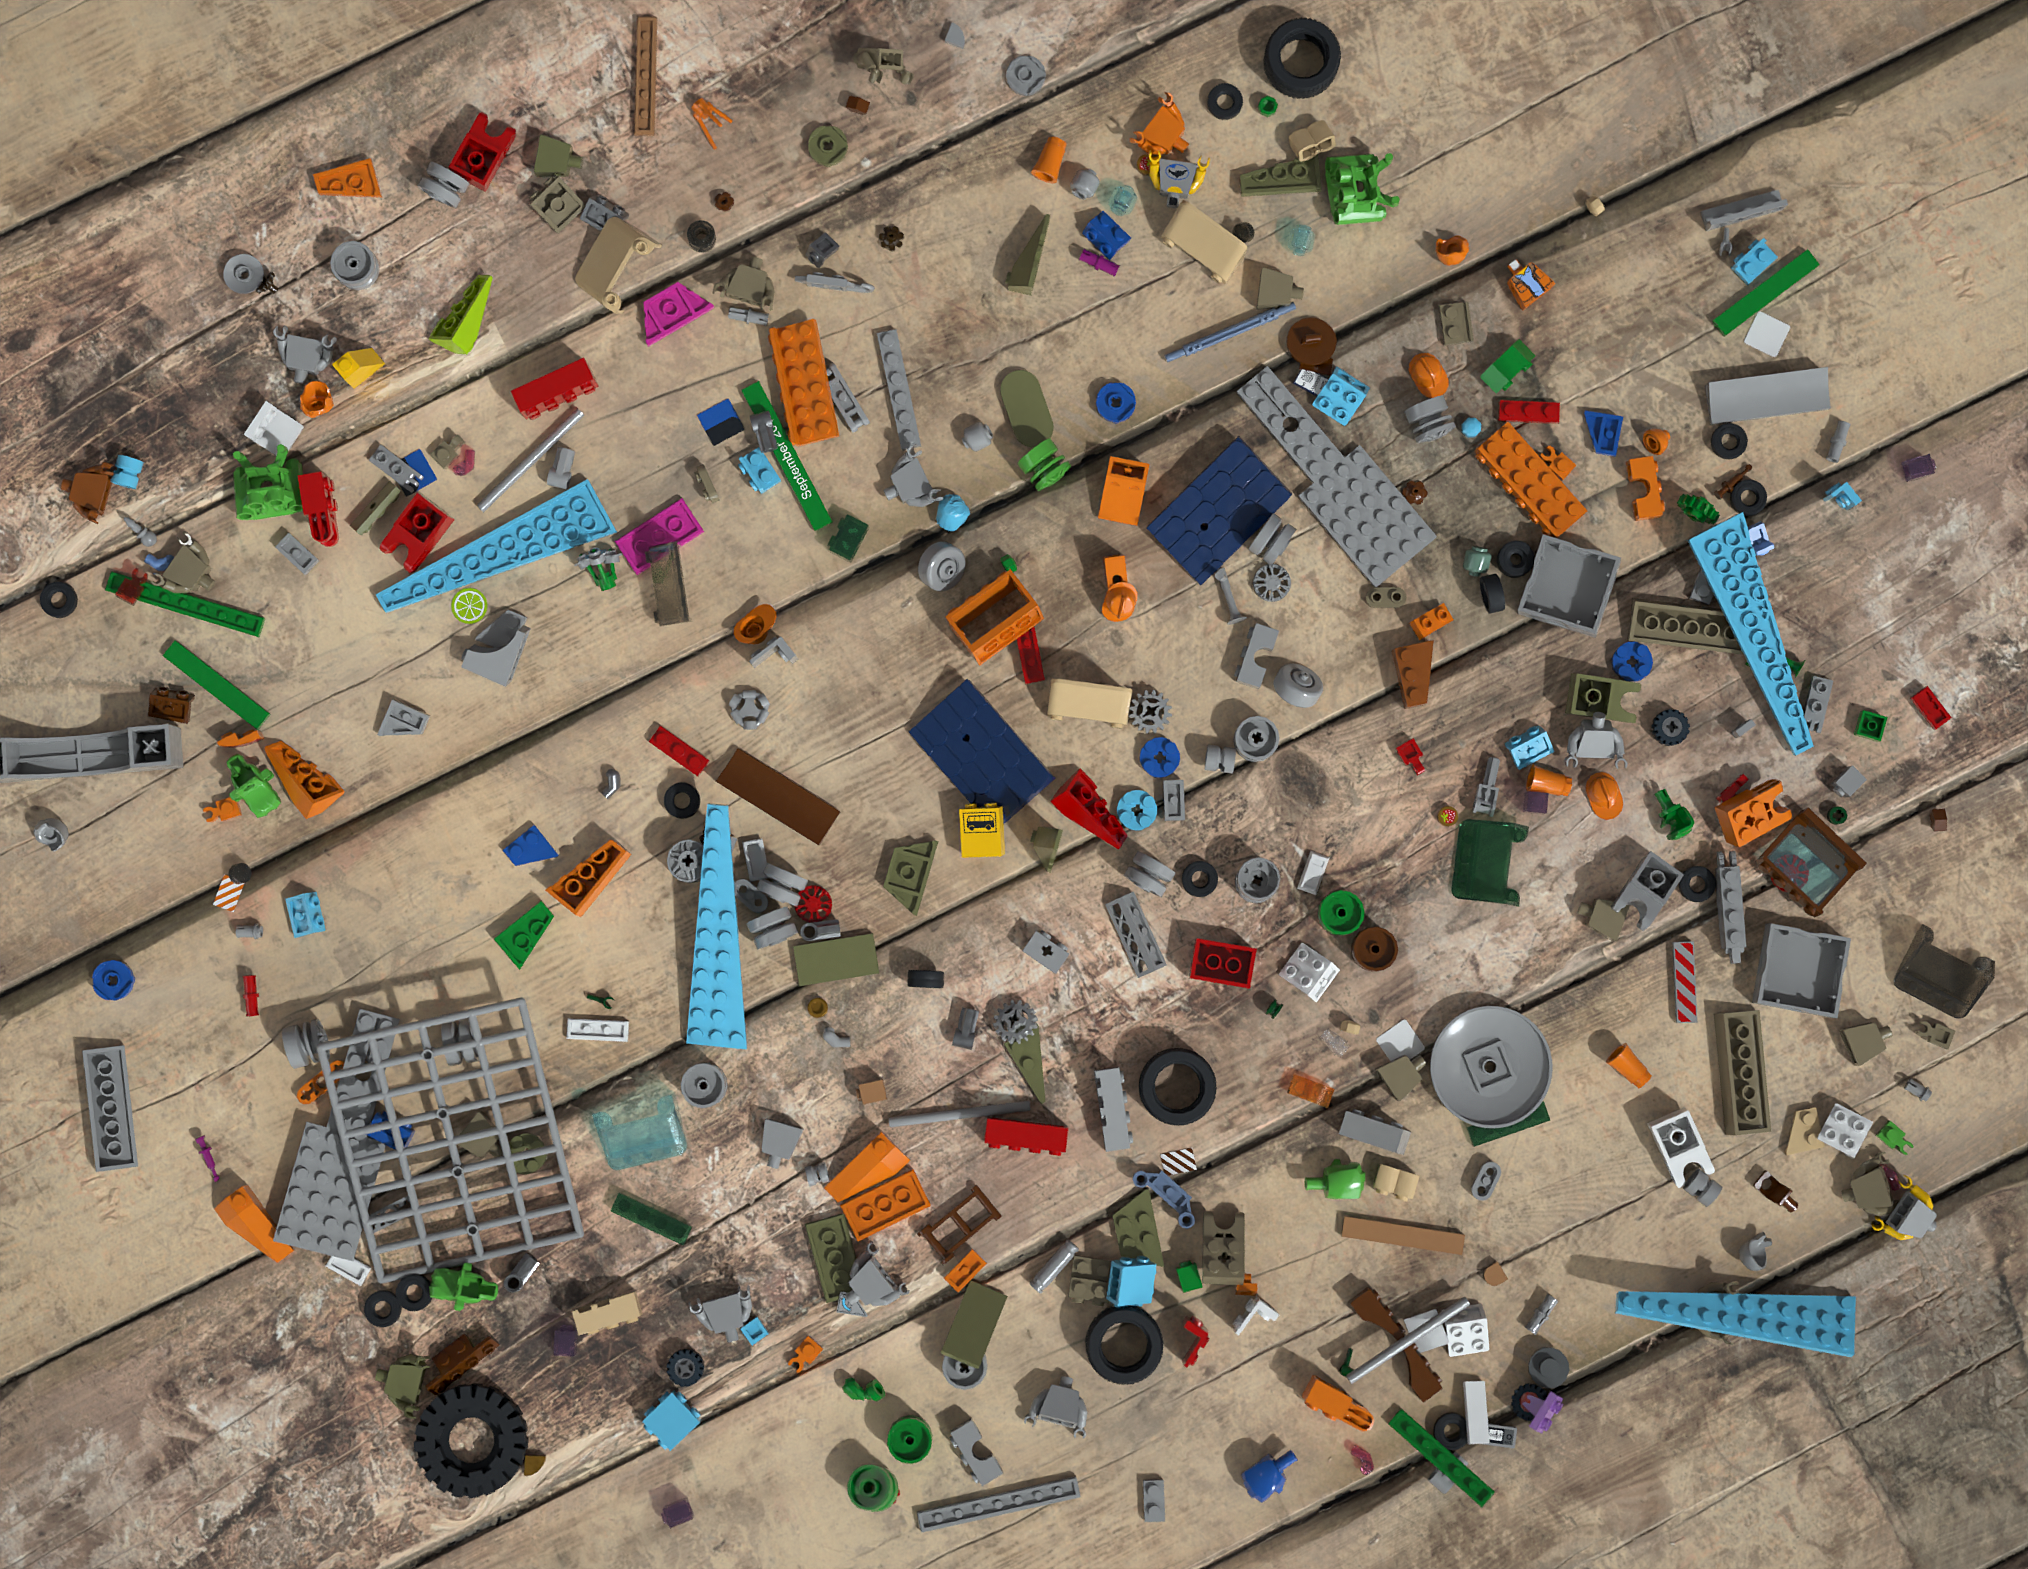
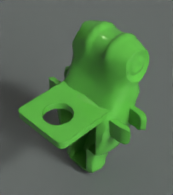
M235 754L227 760V767L231 770V781L235 788L229 794L230 798L235 802L243 799L257 818L267 816L269 812L276 810L281 804V800L268 782L274 777L272 771L268 769L261 771L256 765L248 763L241 754Z
M465 1262L460 1271L435 1268L431 1276L432 1282L429 1286V1293L432 1298L455 1301L454 1310L461 1311L464 1308V1303L475 1304L482 1300H495L498 1295V1285L495 1282L486 1281L483 1276L471 1272L472 1264Z

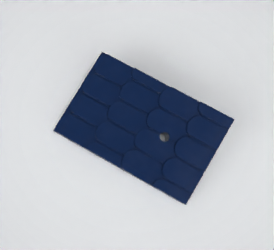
M1238 436L1147 526V529L1201 586L1292 496V492L1243 439Z
M966 679L909 731L927 755L932 758L970 803H976L977 807H985V803H997V806H1003L1004 824L1056 779L969 679Z

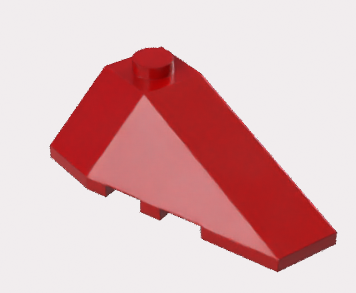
M1081 768L1078 769L1057 790L1050 802L1064 816L1116 849H1120L1128 835L1116 816L1109 813L1106 808V800H1101L1096 792V784Z

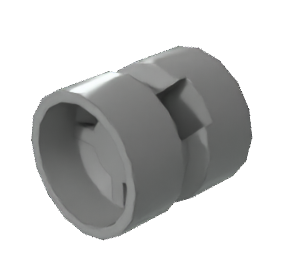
M1208 744L1204 770L1216 771L1220 769L1223 773L1233 774L1236 748L1224 747L1220 749L1217 745Z
M1700 1168L1688 1178L1683 1187L1691 1196L1696 1195L1697 1200L1705 1207L1714 1202L1723 1188L1714 1179L1709 1180V1176Z

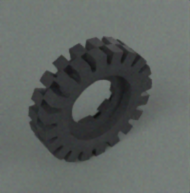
M481 1383L462 1384L443 1392L424 1409L414 1433L416 1435L414 1452L418 1453L416 1461L419 1468L424 1469L426 1472L424 1476L430 1483L433 1481L437 1484V1489L444 1493L446 1491L451 1492V1496L459 1498L463 1496H468V1499L479 1498L481 1495L487 1496L502 1488L519 1471L518 1469L525 1459V1451L528 1448L529 1437L526 1436L528 1427L526 1420L523 1421L521 1415L523 1413L518 1405L515 1406L511 1402L513 1399L509 1395L498 1392V1388L493 1386L486 1387ZM466 1418L483 1420L489 1425L494 1436V1445L490 1454L485 1459L475 1463H468L458 1459L452 1452L449 1443L453 1427L459 1421Z

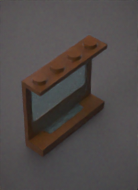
M1809 807L1801 810L1755 861L1762 872L1769 874L1778 887L1784 888L1789 893L1788 896L1804 907L1803 910L1806 914L1813 917L1822 915L1824 912L1822 909L1856 871L1863 869L1867 864Z

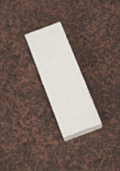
M568 1018L567 1039L628 1042L629 1021Z
M1485 1381L1463 1382L1468 1444H1488L1490 1441Z

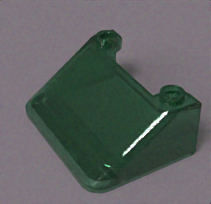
M1475 819L1462 821L1458 832L1451 888L1453 896L1462 900L1519 907L1520 895L1516 890L1507 888L1512 842L1521 843L1525 841L1528 836L1529 827L1498 821Z

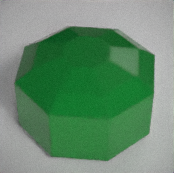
M1266 96L1261 98L1258 110L1261 115L1270 117L1275 114L1278 104L1275 98Z
M1006 554L1000 558L1006 572L1010 569L1013 573L1017 571V564L1010 555Z

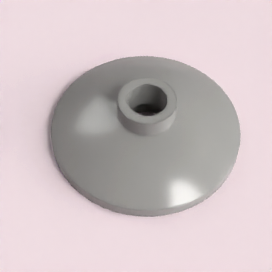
M239 254L232 257L226 263L223 271L224 281L232 291L239 294H248L255 291L261 285L264 270L261 263L255 257L248 254ZM247 272L249 274L248 277L243 279V273Z

